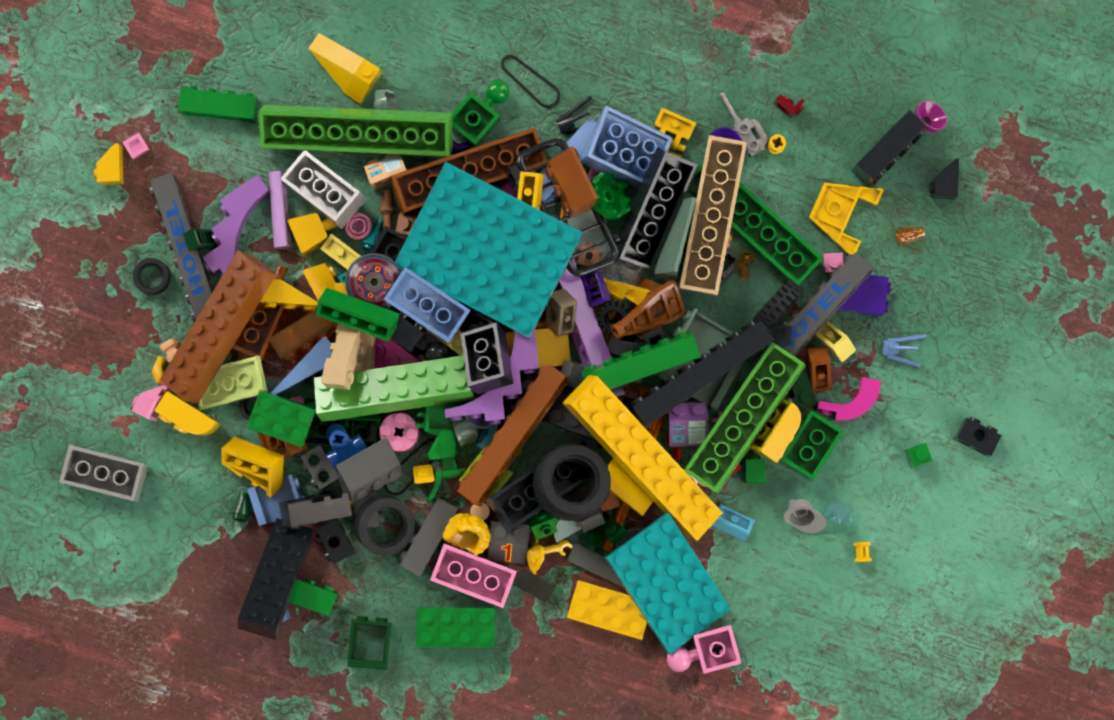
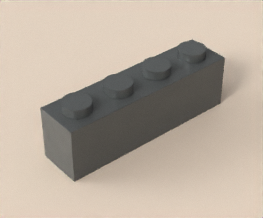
M437 498L436 501L432 500L428 507L430 512L427 518L423 516L418 525L421 529L418 534H413L409 542L411 546L408 552L404 550L399 559L401 567L419 577H422L441 543L443 532L449 520L459 510L440 498Z

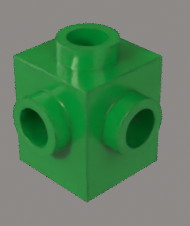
M544 509L528 518L536 540L558 532L555 526L558 523L557 518L551 516Z

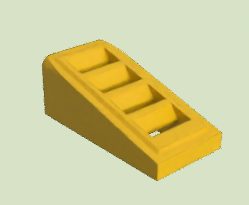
M430 464L413 466L414 482L416 484L433 482L432 466Z

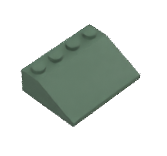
M696 198L683 199L661 249L658 261H656L652 272H655L654 278L677 282L692 225Z

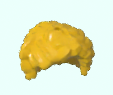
M459 513L449 520L443 532V538L447 543H451L452 546L468 550L469 553L472 552L477 556L488 548L491 534L487 524L480 517L468 513Z

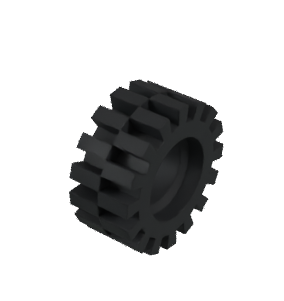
M612 298L610 301H606L597 313L598 326L602 325L601 330H607L606 334L610 335L612 333L611 326L615 324L608 317L610 311L620 312L622 319L631 312V306H627L625 300L621 302L620 298L617 300Z

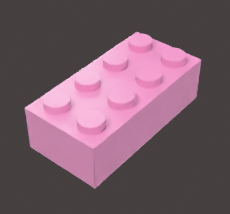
M444 544L430 580L504 608L517 571Z

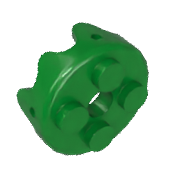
M603 172L590 180L598 196L592 207L594 211L607 219L617 220L631 210L629 207L631 198H626L624 195V191L628 186L625 180H616L613 178L612 173L604 174Z

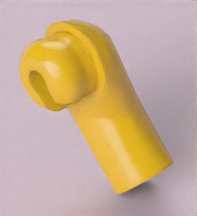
M160 356L156 359L152 368V374L156 383L165 385L160 379L164 374L163 367L167 359Z

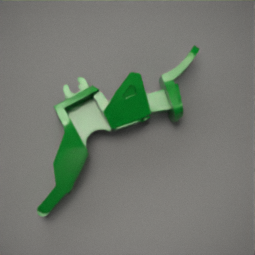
M467 401L427 406L426 412L417 413V417L422 416L424 418V423H416V426L424 428L430 434L436 435L435 441L428 452V457L431 460L441 459L443 463V471L435 472V485L426 500L429 503L439 488L441 478L448 479L460 476L466 471L465 468H457L454 458L457 454L455 432L450 425L449 418L445 417V409L462 406Z

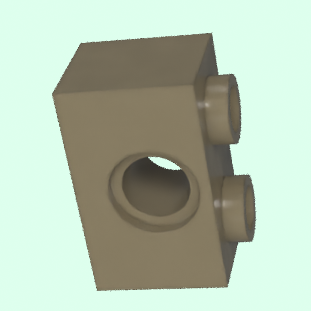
M565 288L553 292L546 310L545 325L557 337L574 332L577 300Z

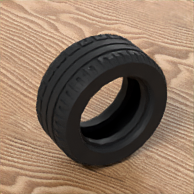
M576 443L561 445L546 454L538 463L533 476L534 494L540 506L547 513H550L551 516L567 521L579 520L597 511L606 501L611 487L610 472L601 455H598L594 449H590L588 446ZM573 462L582 466L588 473L590 491L584 501L579 503L568 502L556 493L553 485V474L559 464Z

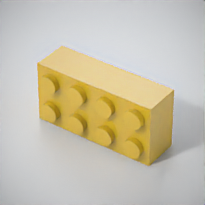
M580 580L577 581L567 618L642 640L647 622L629 595Z

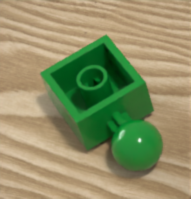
M501 80L490 82L486 87V98L483 101L470 92L452 113L453 131L474 148L480 146L500 122V115L491 108L495 104H502L507 101L510 95L508 85ZM477 118V123H470V119L474 120Z

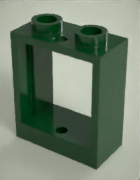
M357 616L356 619L351 620L347 667L388 669L392 622H387L388 618H376V621H368L366 616ZM358 625L386 627L383 661L355 659Z

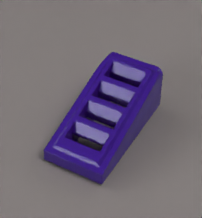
M600 270L595 271L591 276L581 277L591 307L612 298ZM596 278L597 282L590 284L589 280ZM595 286L599 287V289L593 291L592 289ZM601 293V297L596 298L595 295Z

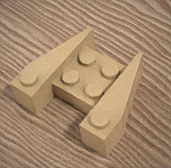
M338 324L336 341L330 346V351L333 352L331 358H326L321 383L328 388L350 390V386L354 381L353 372L369 370L374 367L376 337Z

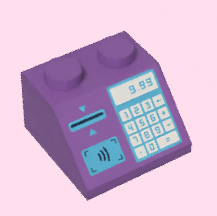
M707 402L680 403L667 412L669 448H691L702 445L708 436Z

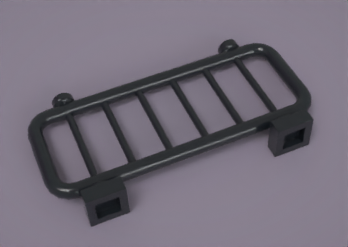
M555 138L520 152L517 156V166L509 167L506 172L513 190L519 189L521 171L533 173L546 168L548 164L546 163L527 170L524 163L526 157L554 146H559L562 151H565L569 148L568 144L562 139ZM552 181L543 184L542 189L553 185ZM541 198L540 211L549 215L546 208L561 202L560 198L546 204L543 203ZM593 208L591 210L598 224L580 231L586 233L600 227L606 241L574 253L571 259L606 244L609 245L612 255L583 269H577L570 259L566 268L572 275L577 277L586 276L610 266L619 258L620 252L617 244L620 243V238L616 232L611 233L604 217L594 211ZM567 215V216L562 217V218H560V219H558V220H560V221H565V220L570 219V218H569V216Z

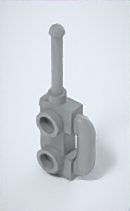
M721 92L719 96L734 119L735 125L733 130L737 132L741 141L747 142L746 151L748 155L752 157L763 151L768 142V137L759 121L755 119L749 120L748 118L741 121L726 98L725 93ZM753 127L756 130L758 136L760 137V139L756 140L753 133L751 132V129Z

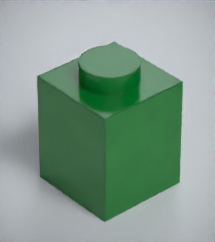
M927 443L904 450L910 468L932 461Z
M749 456V459L744 460V483H765V459H760V456Z

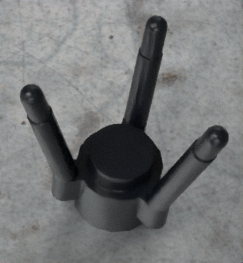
M592 96L587 97L568 112L559 116L560 119L556 120L561 134L566 133L570 135L577 132L579 128L572 129L575 127L573 122L588 116L589 112L571 118L569 115L590 101Z

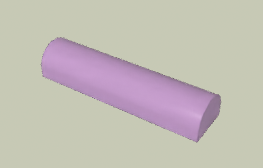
M281 171L269 172L274 249H291L290 225L287 221L289 220L287 186L280 179L285 173Z

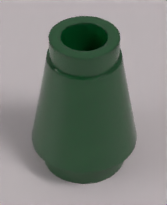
M239 492L231 512L233 520L247 522L250 517V497L248 493Z

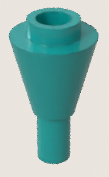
M377 218L370 234L361 240L360 244L365 251L371 252L377 242L383 226L382 218Z

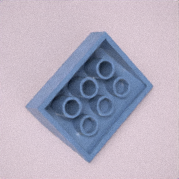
M605 106L585 144L580 162L604 174L612 173L614 179L625 180L629 186L639 190L656 148L660 147L668 150L672 137Z

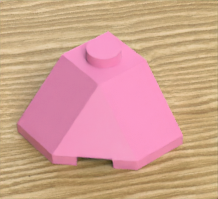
M162 385L140 393L139 397L136 396L132 402V411L156 422L159 413L154 410L167 391L171 392V389L166 385Z

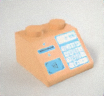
M387 154L385 159L379 161L374 159L364 166L374 191L390 185L389 179L392 175L407 171L400 154Z

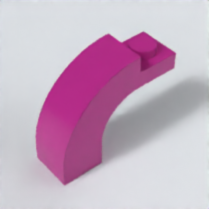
M862 377L859 380L856 397L850 403L840 405L818 401L816 410H819L822 415L831 416L834 413L833 421H848L857 418L867 412L875 403L880 391L881 381Z

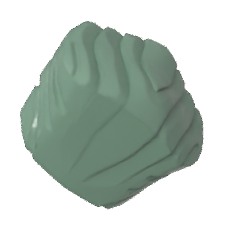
M388 88L375 91L373 103L375 110L400 111L393 90Z
M461 416L462 420L451 421L460 447L470 445L471 443L475 444L478 428L472 426L465 416Z

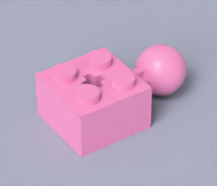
M731 625L693 635L696 649L688 651L683 647H679L673 653L667 655L668 666L676 672L687 670L691 662L699 660L702 673L704 674L741 664ZM714 644L721 646L722 649L719 650V654L712 652Z

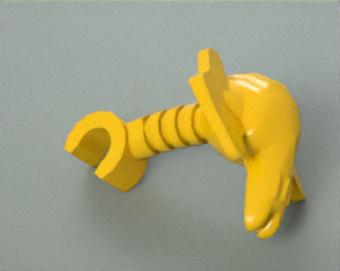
M535 540L527 552L529 569L536 575V571L539 570L543 563L545 554L559 552L562 556H565L563 548L568 546L572 549V544L568 540H562L557 545L542 547L538 545V540Z

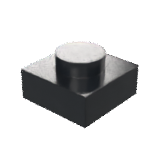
M772 324L771 336L774 339L772 342L776 345L790 346L792 326Z

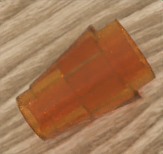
M922 226L900 227L899 230L895 231L898 245L906 246L925 237V231Z

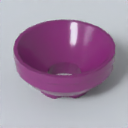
M922 101L915 109L914 114L923 123L922 119L927 120L929 126L924 123L926 127L923 130L930 133H938L946 127L947 116L938 104L932 101Z

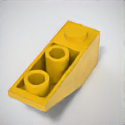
M279 279L272 281L260 301L268 308L284 305L285 309H296V306L303 307V310L315 311L318 304L316 300Z

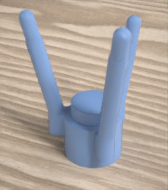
M927 335L888 338V341L883 340L882 355L887 356V359L920 367L919 363L895 356V354L898 355L899 350L917 351L919 348L899 346V343L896 342L926 338Z

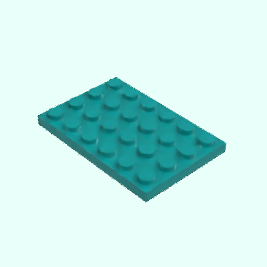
M669 513L662 515L605 557L667 654L673 653L693 638V635H697L731 609Z

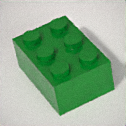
M260 389L246 428L303 447L316 410L310 406Z
M811 410L801 423L793 440L789 443L779 461L812 481L844 431Z

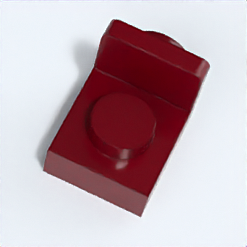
M780 94L776 98L774 105L789 118H792L794 114L798 116L805 108L802 106L805 100L802 98L794 106L793 101L788 96Z

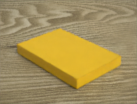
M613 458L607 465L610 472L609 475L611 476L610 492L637 514L643 516L654 501Z

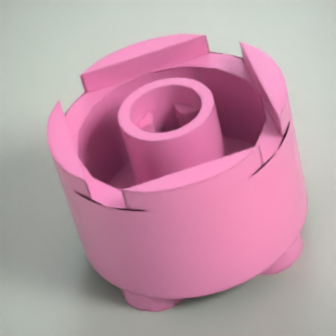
M404 413L389 415L384 419L379 429L381 440L387 438L394 452H407L414 448L420 434L416 421ZM398 428L400 430L404 429V431L402 432L403 437L395 436V434H397L396 430Z

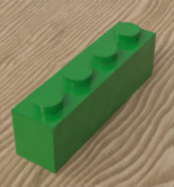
M187 86L180 89L178 111L183 115L256 123L259 100L254 94L244 92L243 95H238L234 91L229 90L221 93L212 88H205V91L198 90L194 86Z
M326 288L318 300L315 316L389 342L397 328L400 314Z
M298 579L290 602L331 616L339 595L335 593V588L327 585L322 588L316 586V581L310 579L302 581Z

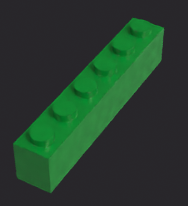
M683 331L678 333L677 337L673 339L664 338L658 341L659 344L653 346L651 344L644 345L639 348V351L634 353L632 351L621 354L622 357L617 359L613 357L603 361V364L598 366L595 364L586 366L585 370L582 371V377L585 380L588 375L598 376L611 390L700 358L701 355L693 333Z

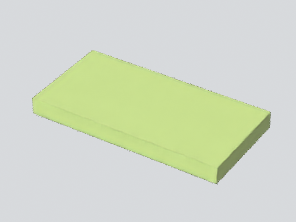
M260 356L221 365L198 403L199 410L256 397L260 389L268 392Z

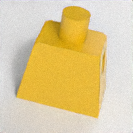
M318 213L287 220L303 256L324 244L329 237L326 231L336 227L328 218L321 220Z

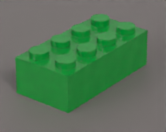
M417 607L416 647H495V608Z

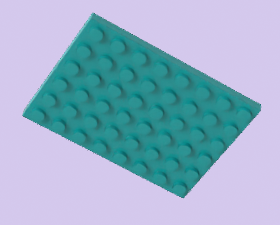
M445 162L395 262L401 271L405 267L445 294L530 338L583 232Z

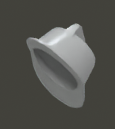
M790 499L788 509L783 516L786 523L804 533L810 534L818 533L825 528V517L816 511L808 500Z

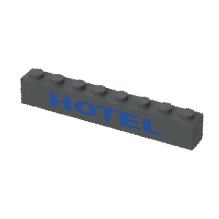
M173 173L151 179L152 186H149L152 196L156 197L157 204H155L158 215H162L163 221L161 226L164 233H168L169 239L167 244L170 251H174L175 257H173L175 267L180 270L181 275L178 277L181 285L186 288L187 293H184L185 299L192 306L193 311H190L193 322H195L211 296L213 289L206 268L203 265L204 262L200 250L189 252L183 233L193 228L176 177Z
M856 252L853 255L849 254L843 261L845 264L840 269L837 268L830 275L831 279L827 283L824 282L817 289L818 293L814 298L811 296L804 303L805 307L801 312L797 311L791 317L792 321L788 325L792 326L790 346L778 345L795 357L871 275L874 268ZM765 351L762 354H757L753 358V364L751 365L753 369L759 362Z

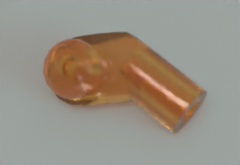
M744 253L737 264L742 281L751 278L748 267L755 260L753 253Z

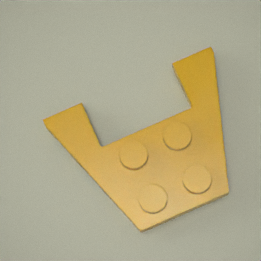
M824 183L808 219L848 255H853L857 252L861 241L843 232L858 199L877 206L884 189Z
M596 278L592 279L590 284L597 282ZM603 278L611 297L615 298V300L620 298L621 302L627 298L636 305H639L651 292L648 289ZM595 286L592 289L593 291L598 290L599 287ZM601 293L595 295L596 298L601 297ZM605 302L592 307L596 312V319L599 309ZM613 310L609 312L608 317L611 322H613L618 311ZM604 330V340L609 344L613 333L608 335L606 334L607 330Z

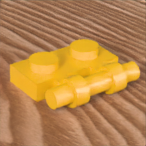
M661 108L654 126L660 129L659 132L664 134L668 132L675 135V140H672L670 144L671 150L675 152L678 150L684 153L686 146L680 144L681 138L689 141L696 122Z

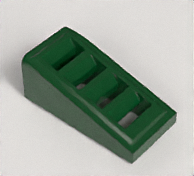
M191 229L183 233L189 252L217 248V243L212 237L213 231L209 229Z

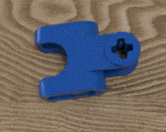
M331 424L326 430L327 438L333 449L325 454L336 472L337 464L368 448L359 433L350 438L341 424Z

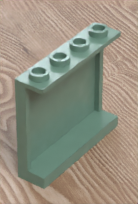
M697 308L687 310L683 316L684 323L676 329L673 336L677 337V334L683 331L692 332L700 355L704 353L708 355L711 353L709 351L711 347L720 342L724 344L726 342L725 338L733 332L701 314ZM691 360L654 375L661 380L673 374L677 376L679 374L677 370L689 363L693 365L694 361ZM744 361L691 397L698 402H707V407L717 410Z

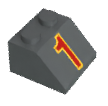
M491 521L488 560L526 564L530 526L518 525L511 531L506 532L500 522Z

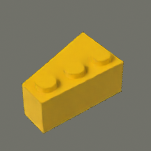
M233 437L221 448L222 465L238 476H245L251 480V485L261 487L270 498L283 487L284 455L237 437Z

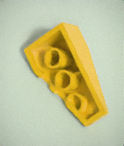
M318 33L308 48L344 94L362 105L382 75L380 68Z

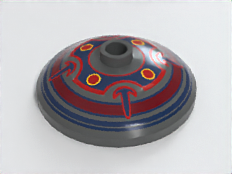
M371 253L359 257L350 265L346 273L345 288L347 295L385 309L390 308L392 305L383 299L401 274L399 266L391 258L382 254ZM371 279H377L378 284L372 286L370 284Z

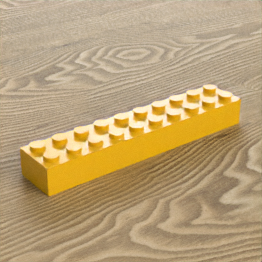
M588 375L563 402L565 407L664 513L670 514L677 527L687 538L698 541L721 516L722 511L598 376Z

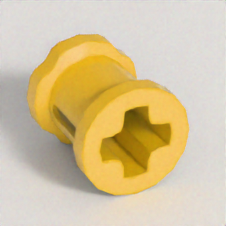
M780 134L773 135L767 145L769 152L775 155L781 153L786 146V139ZM776 141L779 142L778 148L774 147Z
M870 542L853 543L856 550L854 562L872 561L869 555Z

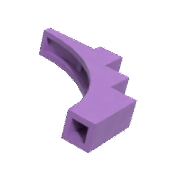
M256 175L220 200L223 204L220 208L226 216H230L211 228L214 232L212 234L213 239L217 244L221 243V245L203 256L206 261L203 265L209 273L213 272L217 275L222 272L220 276H223L238 251L241 232L249 215L262 200L270 195V191L259 175Z
M535 329L530 338L514 330V345L510 357L513 384L487 391L474 401L462 406L445 409V417H450V421L462 420L461 416L469 415V419L481 418V414H485V421H489L490 425L501 424V420H505L503 396H506L507 399H517L518 395L522 394L520 371H523L524 374L535 373V369H539Z

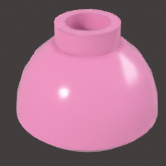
M355 213L345 225L346 233L356 240L366 238L372 228L370 219L362 213Z

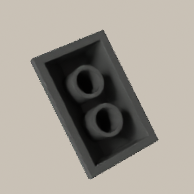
M387 438L378 441L336 465L340 486L344 492H348L352 503L363 499L373 491L381 489L382 486L397 480L402 475L401 465Z

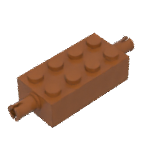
M278 264L275 270L277 275L274 279L284 281L289 268ZM261 302L258 304L232 349L239 353L236 361L260 356L261 361L265 362L287 309L284 308V305L268 308Z

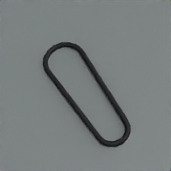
M506 55L502 59V69L543 107H553L558 103L560 92L554 84L514 55ZM510 57L514 58L552 86L557 92L556 101L550 105L542 103L504 67V61Z
M431 438V439L426 440V441H425L424 443H422L416 450H414L408 457H406V458L400 463V465L402 466V465H403L407 460H409L415 453H417L423 446H425V445H426L428 442H430V441H435V439ZM430 459L426 465L431 464L433 460ZM414 478L400 492H391L387 488V484L384 485V488L391 495H401L413 484Z

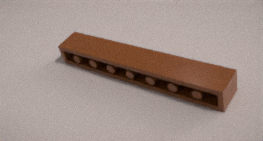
M548 363L546 366H543L539 370L535 382H531L527 387L525 396L517 401L513 413L505 418V424L501 430L499 429L495 432L491 444L483 449L479 461H476L471 466V472L467 478L465 477L461 480L460 488L457 492L473 504L481 507L571 379Z

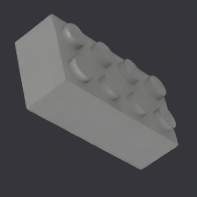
M306 150L302 152L280 178L290 190L341 229L366 201L357 189Z
M69 445L59 482L139 502L148 464Z

